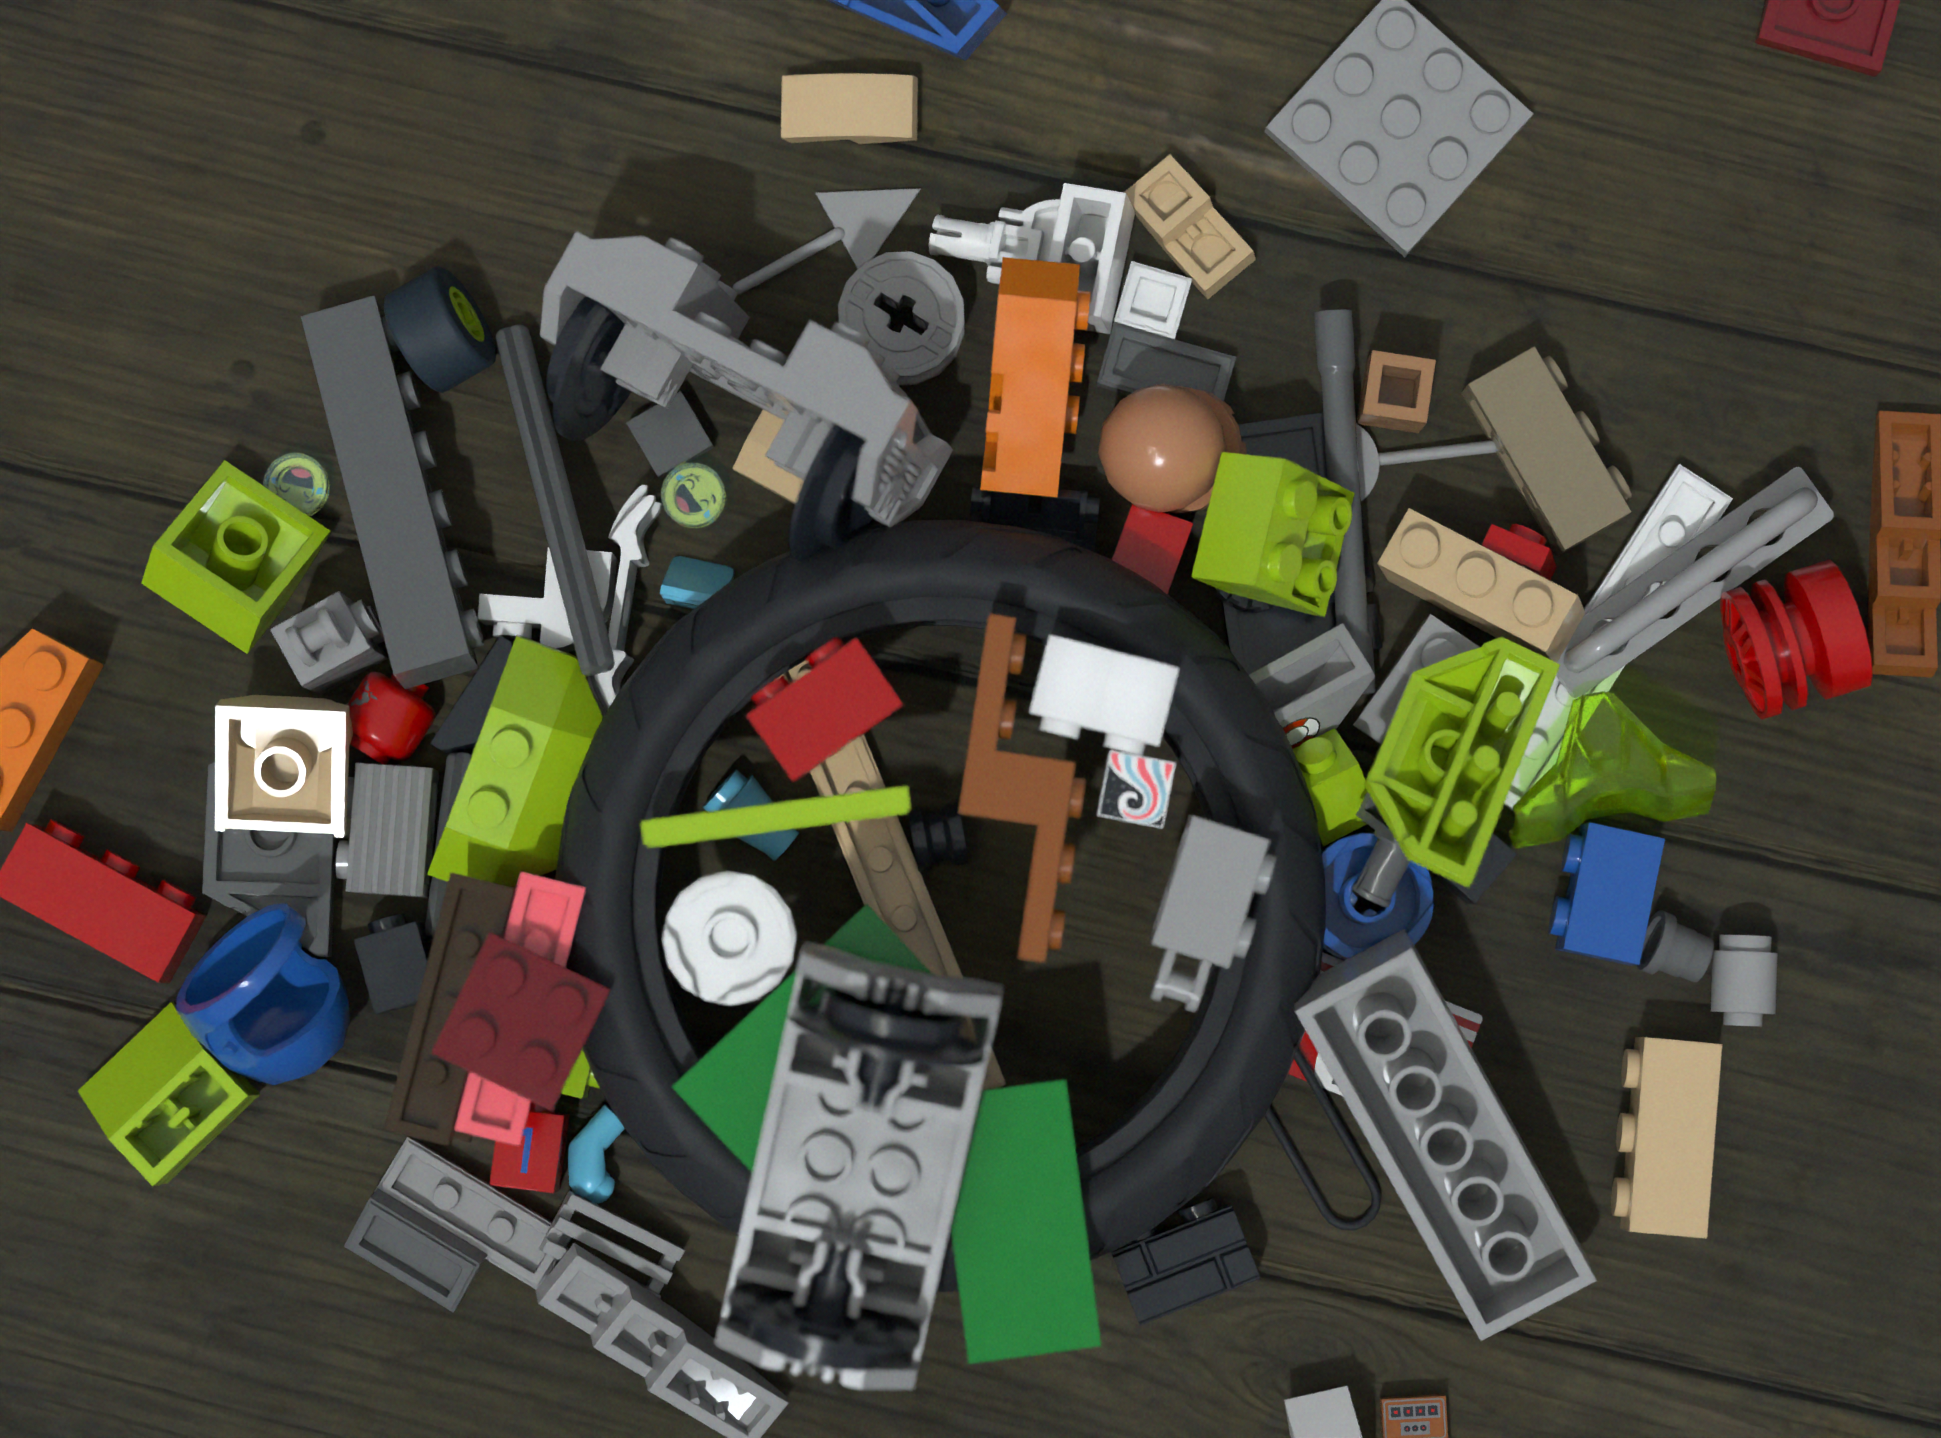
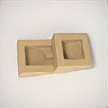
M860 73L782 76L781 139L790 143L846 139L857 144L917 140L918 78L913 75Z
M1171 154L1124 192L1127 194L1138 219L1188 278H1192V283L1207 300L1256 260L1251 247L1215 210L1211 198Z

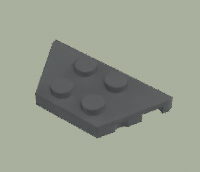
M215 762L209 764L202 893L245 916H249L269 905L287 903L306 919V925L300 939L302 947L308 949L309 952L316 956L332 957L337 837H334V834L249 829L215 831Z

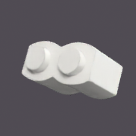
M1049 635L1029 713L1042 717L1040 730L1078 739L1081 727L1107 733L1104 742L1105 747L1142 756L1145 744L1157 747L1160 744L1179 668Z

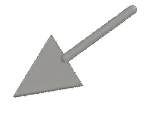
M921 188L816 193L835 229L736 282L733 285V289L740 295L839 240H842L858 269L864 262L875 257L921 191Z

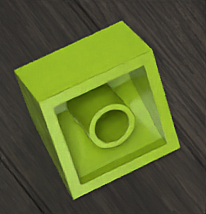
M224 460L153 545L141 584L248 654L282 612L331 531Z

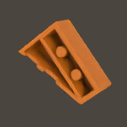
M1002 258L980 490L1058 497L1064 433L1076 434L1080 396L1068 395L1069 382H1082L1085 344L1073 343L1074 329L1087 330L1091 291L1078 290L1080 264Z
M33 628L0 658V830L13 832L104 664L67 644Z

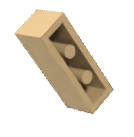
M1410 508L1407 510L1377 563L1389 582L1496 638L1504 637L1554 662H1558L1586 613L1579 596Z
M1635 1037L1634 1049H1625L1622 1060L1621 1082L1622 1087L1631 1088L1629 1114L1620 1113L1616 1132L1617 1151L1626 1152L1624 1178H1614L1611 1194L1612 1216L1621 1217L1620 1229L1629 1232L1707 1239L1722 1044Z

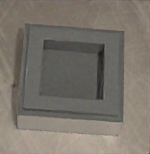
M681 391L676 393L668 409L657 404L626 422L659 479L714 448Z

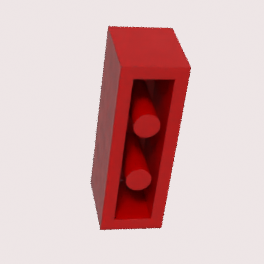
M50 819L46 828L26 823L0 870V897L158 983H170L207 917L205 914L192 908L197 897L166 880L161 881L158 889L136 878L141 868L139 865L106 849L102 858H99L80 847L85 838L82 834L53 819Z

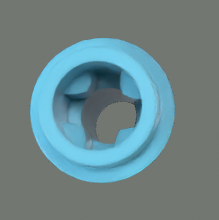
M735 769L708 798L703 808L710 812L771 804L773 802L753 775L746 778ZM787 829L735 837L764 852L775 861L790 846L799 832L796 829Z

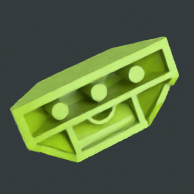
M516 635L427 875L448 882L452 872L513 887L517 885L520 872L541 876L557 869L561 831L569 795L593 736L604 717L585 675L580 670L577 656Z
M1499 637L1484 643L1482 647L1454 655L1411 674L1364 783L1366 790L1408 860L1465 887L1471 885L1560 667L1559 663L1504 637Z

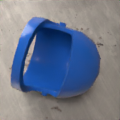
M287 903L269 905L247 916L225 933L202 956L188 974L177 995L176 1011L190 1033L227 1069L248 1079L271 1085L314 1074L344 1046L350 1023L348 996L338 970L326 959H315L301 949L302 943L300 939L306 925V919Z

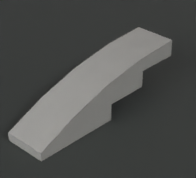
M573 1243L536 1290L538 1304L589 1333L595 1349L643 1376L649 1392L727 1438H761L789 1403L787 1396L737 1355L716 1346V1339L683 1314L576 1243Z

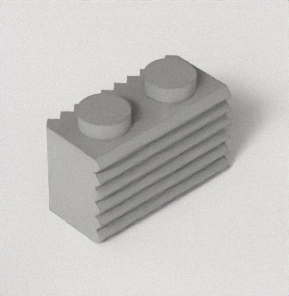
M355 763L354 777H348L347 815H351L350 841L340 840L336 855V876L339 879H347L346 892L429 898L431 876L427 875L433 858L439 780L438 770L427 767Z

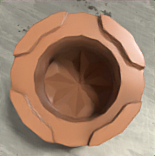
M1165 383L1139 388L1122 399L1102 423L1098 454L1109 483L1118 494L1138 508L1160 513L1167 511L1176 514H1188L1206 509L1209 506L1221 452L1247 453L1246 443L1241 441L1239 425L1232 416L1235 413L1228 404L1211 392Z

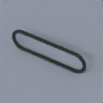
M1298 1047L1294 1060L1369 1187L1372 1198L1368 1212L1362 1218L1354 1221H1344L1336 1217L1324 1201L1271 1107H1269L1264 1116L1317 1208L1328 1223L1341 1230L1354 1231L1366 1227L1375 1219L1380 1209L1381 1193L1378 1184Z

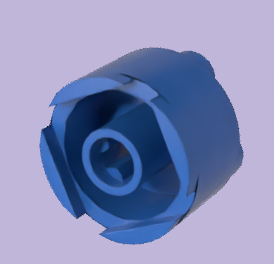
M1360 833L1347 836L1322 850L1326 887V927L1323 949L1343 960L1351 958L1403 929L1406 930L1412 943L1415 945L1425 933L1432 918L1434 899L1429 870L1410 861L1398 884L1389 907L1381 906L1377 913L1371 909L1358 913L1353 906L1357 901V897L1351 888L1361 874L1378 840L1374 833Z

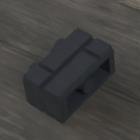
M1214 1197L1194 1203L1178 1211L1182 1222L1160 1231L1155 1226L1133 1241L1111 1252L1140 1326L1261 1279L1232 1205L1226 1204L1217 1207Z

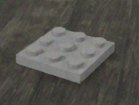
M1381 0L1266 126L1264 132L1399 253L1406 257L1524 127L1534 113L1406 0Z

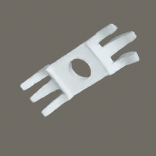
M643 484L634 491L621 508L608 537L610 540H614L613 542L619 545L621 549L608 633L615 665L608 672L588 676V683L603 716L620 691V682L634 661L632 657L626 655L624 648L637 567L649 565L643 538L662 508V503L655 502V496L647 495L649 486Z

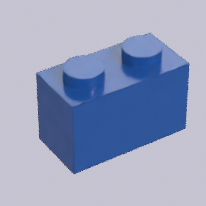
M1590 822L1580 825L1578 835H1568L1561 864V871L1571 873L1566 898L1558 896L1555 898L1549 921V934L1558 936L1555 950L1629 966L1640 965L1665 838Z

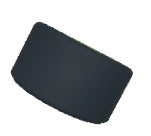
M436 266L385 296L384 312L393 338L408 364L431 389L444 393L495 363L496 348L485 318L472 296L450 271Z

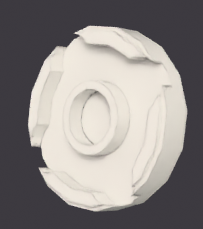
M724 872L703 877L680 893L667 915L663 945L668 966L685 989L706 1001L735 1005L758 999L780 982L793 961L797 935L791 910L776 889L752 875Z

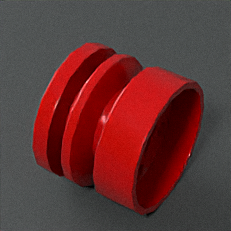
M1830 559L1785 574L1784 604L1774 587L1766 579L1751 585L1750 596L1741 587L1721 594L1720 611L1727 657L1739 686L1743 689L1753 711L1761 720L1781 714L1783 701L1791 710L1806 706L1808 697L1806 676H1809L1817 692L1825 700L1871 686L1873 676L1872 662L1865 628L1846 579L1838 566Z

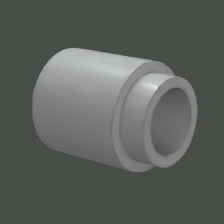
M1719 935V950H1713L1711 1012H1724L1723 1025L1762 1027L1763 1014H1776L1778 953H1771L1772 937Z

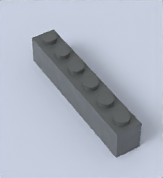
M374 295L301 316L394 676L404 689L479 668L474 648L484 646L482 631L475 610L472 608L464 611L458 588L468 586L465 567L458 548L448 551L442 530L452 526L451 514L443 490L432 491L427 469L437 467L434 450L427 430L416 431L411 410L421 408L418 390L411 371L404 373L400 371L396 352L400 351L389 329L383 309Z

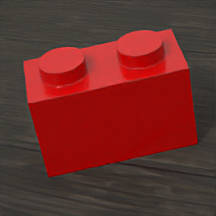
M839 637L832 639L806 658L812 670L792 684L782 675L751 697L757 708L747 714V717L793 782L799 780L903 706V703L857 638L846 646Z

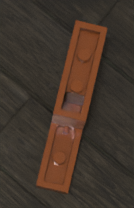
M989 614L958 814L1037 826L1017 957L1019 959L1045 962L1047 949L1060 950L1065 911L1053 909L1057 882L1070 884L1075 845L1063 843L1067 816L1080 817L1085 779L1073 777L1075 767L1073 762L996 751L997 738L1010 740L1016 701L1003 699L1007 673L1020 674L1026 635L1013 633L1015 618Z

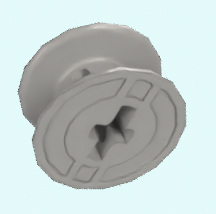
M912 251L886 252L864 262L847 280L838 303L839 323L855 330L870 341L867 347L885 358L883 364L900 375L896 382L899 386L918 385L940 375L957 356L965 334L964 301L953 276L934 259ZM883 303L898 313L901 312L903 306L913 308V322L924 329L925 332L920 335L905 325L900 333L892 331L889 314L878 307Z

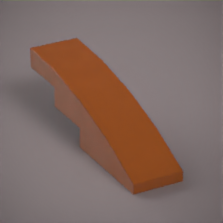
M1879 411L1876 416L1868 585V645L1871 653L1873 674L1932 678L1938 669L1936 609L1941 602V414Z

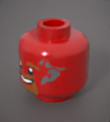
M381 672L368 673L346 704L350 706L349 716L353 728V737L350 744L382 765H387L390 759L396 761L408 760L436 717L432 705L423 699L429 687L421 684L404 689L394 674L388 677Z

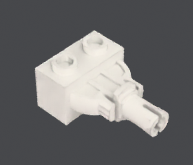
M1064 183L1061 199L1042 201L1028 207L1024 211L1001 207L998 216L1001 221L996 220L995 222H990V224L936 215L932 228L937 230V234H930L929 252L930 255H945L986 262L988 265V282L1000 284L1003 257L1080 264L1078 290L1091 291L1087 330L1110 334L1135 211L1126 193Z

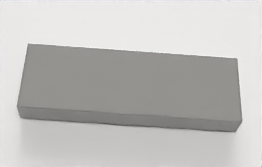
M411 1136L406 1138L376 1190L380 1189L488 1254L486 1260L536 1290L559 1261L542 1252L539 1248L552 1224L551 1220ZM563 1233L558 1243L567 1247L572 1237Z

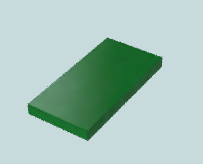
M868 904L824 944L825 946L838 948L870 961L933 975ZM796 971L672 1086L752 1173L796 979ZM823 983L808 1004L821 1003L823 989L831 985Z
M1066 1079L981 1090L950 1224L968 1362L971 1364L1101 1346Z

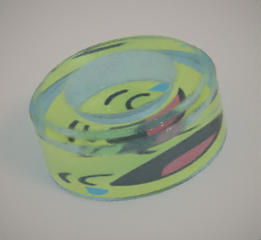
M301 453L283 455L269 466L264 476V487L308 516L317 513L328 499L330 492L329 477L325 469L308 455Z
M687 463L673 469L665 478L661 489V499L665 511L674 522L687 528H702L713 523L720 516L725 506L726 493L720 477L714 470L703 464Z

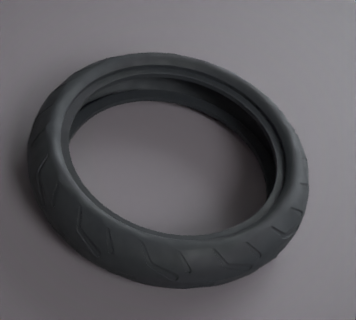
M914 520L901 522L892 527L876 525L859 529L848 536V542L839 551L826 545L803 562L795 559L791 551L769 559L719 589L680 619L651 649L618 692L604 715L571 789L561 831L555 881L583 887L585 892L565 968L611 989L583 1048L593 1076L620 1123L658 1172L689 1200L723 1226L739 1235L753 1173L672 1088L705 1054L692 1034L676 997L663 945L661 886L667 845L650 848L644 845L641 821L675 816L689 781L707 750L729 721L751 700L754 694L783 673L806 661L807 657L836 637H839L845 643L849 640L882 631L917 626H963L986 629L988 616L993 614L1015 618L1013 633L1026 635V639L1045 647L1047 646L1049 635L1179 668L1162 737L1171 747L1190 779L1205 819L1269 840L1266 853L1276 856V860L1265 894L1253 891L1245 917L1254 919L1256 922L1245 957L1233 955L1229 968L1212 964L1201 1004L1192 1026L1174 1058L1153 1086L1122 1117L1096 1137L1075 1148L1090 1261L1113 1252L1160 1224L1190 1199L1203 1191L1219 1175L1266 1114L1290 1070L1305 1033V1028L1295 1012L1294 1004L1311 988L1313 980L1320 974L1326 927V887L1318 820L1314 804L1287 735L1261 690L1225 643L1200 619L1156 585L1132 570L1107 557L1056 536L1013 526L966 520ZM951 1226L935 1292H959Z

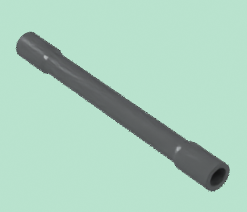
M1325 310L1314 313L1317 369L1321 375L1327 480L1355 493L1351 506V524L1344 535L1336 569L1337 582L1334 589L1336 627L1342 623L1345 625L1375 675L1373 639L1368 626L1353 371L1355 369L1352 310ZM1375 678L1363 694L1376 693Z

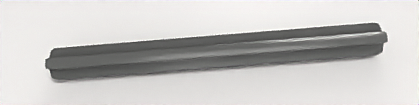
M518 324L512 327H505L496 333L497 346L580 670L587 676L605 673L614 668V655L530 332L524 325Z

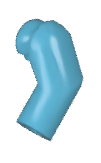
M606 1104L574 1137L567 1148L569 1185L575 1194L583 1198L585 1197V1199L595 1204L606 1201L614 1191L615 1181L606 1171L604 1151L625 1129L614 1111Z

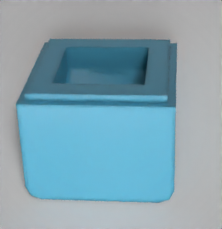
M675 556L662 582L660 595L668 604L695 609L723 586L733 581L734 569L725 565Z

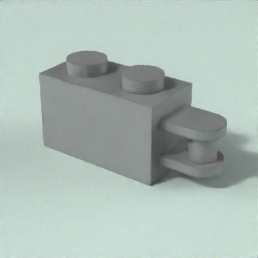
M339 591L270 629L301 686L319 695L329 692L388 659L380 645L385 640L380 620L370 605L366 607L361 599L354 602Z
M1192 815L1188 816L1149 939L1151 944L1165 948L1152 987L1151 999L1160 1001L1163 995L1185 1002V1010L1195 1012L1211 964L1229 968L1233 955L1245 957L1256 922L1254 919L1245 917L1253 891L1265 894L1275 865L1276 856L1266 853L1269 840ZM1176 952L1199 959L1194 977L1171 970Z

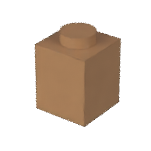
M1372 350L1365 362L1356 424L1420 433L1427 423L1436 360Z

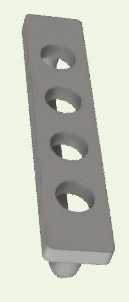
M1800 467L1793 468L1585 614L1557 662L1560 664L1556 676L1570 696L1578 698L1716 602L1721 598L1722 593L1734 589L1831 521L1834 517L1832 509L1804 470ZM1755 511H1767L1747 525L1749 517ZM1780 534L1779 539L1774 544L1763 546ZM1716 547L1695 562L1696 556L1702 548ZM1728 571L1727 576L1722 581L1712 582ZM1664 583L1643 598L1645 590L1651 584ZM1675 607H1677L1675 613L1671 617L1667 619H1660L1665 614H1667ZM1603 619L1612 620L1591 635L1593 627L1598 621ZM1625 643L1624 648L1618 654L1609 655Z

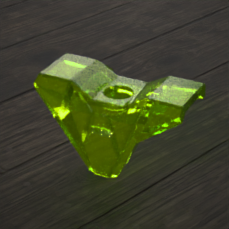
M1602 691L1585 694L1572 701L1556 763L1513 806L1515 822L1514 828L1509 831V836L1513 847L1517 849L1561 841L1588 819L1626 812L1636 813L1662 822L1709 814L1716 790V770L1663 744L1614 693Z

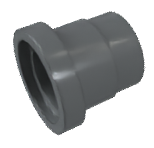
M1659 910L1648 922L1640 965H1636L1638 970L1651 975L1661 971L1676 978L1681 977L1696 983L1702 978L1711 961L1714 948L1713 939L1677 923L1675 915Z

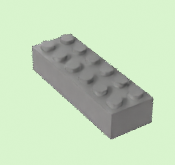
M1403 929L1319 974L1313 980L1311 988L1294 1004L1295 1012L1480 1341L1597 1281L1584 1250L1406 930Z

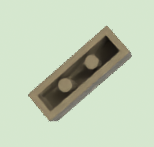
M1534 346L1469 383L1461 394L1488 440H1493L1498 449L1496 454L1555 555L1559 556L1630 514L1631 510L1626 501L1631 499L1632 495L1619 470L1614 465L1606 469L1594 446L1599 444L1600 441L1589 418L1581 410L1574 414L1562 394V391L1568 387L1560 368L1551 356L1548 355L1542 359Z

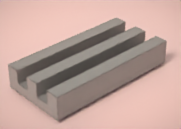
M568 1191L539 1247L542 1252L561 1260L569 1250L568 1247L558 1243L564 1233L650 1276L651 1278L646 1286L637 1281L635 1282L659 1299L664 1284H668L673 1274L671 1272L676 1261H680L685 1251L681 1246L571 1191ZM576 1210L662 1253L663 1255L658 1264L570 1221L574 1211Z

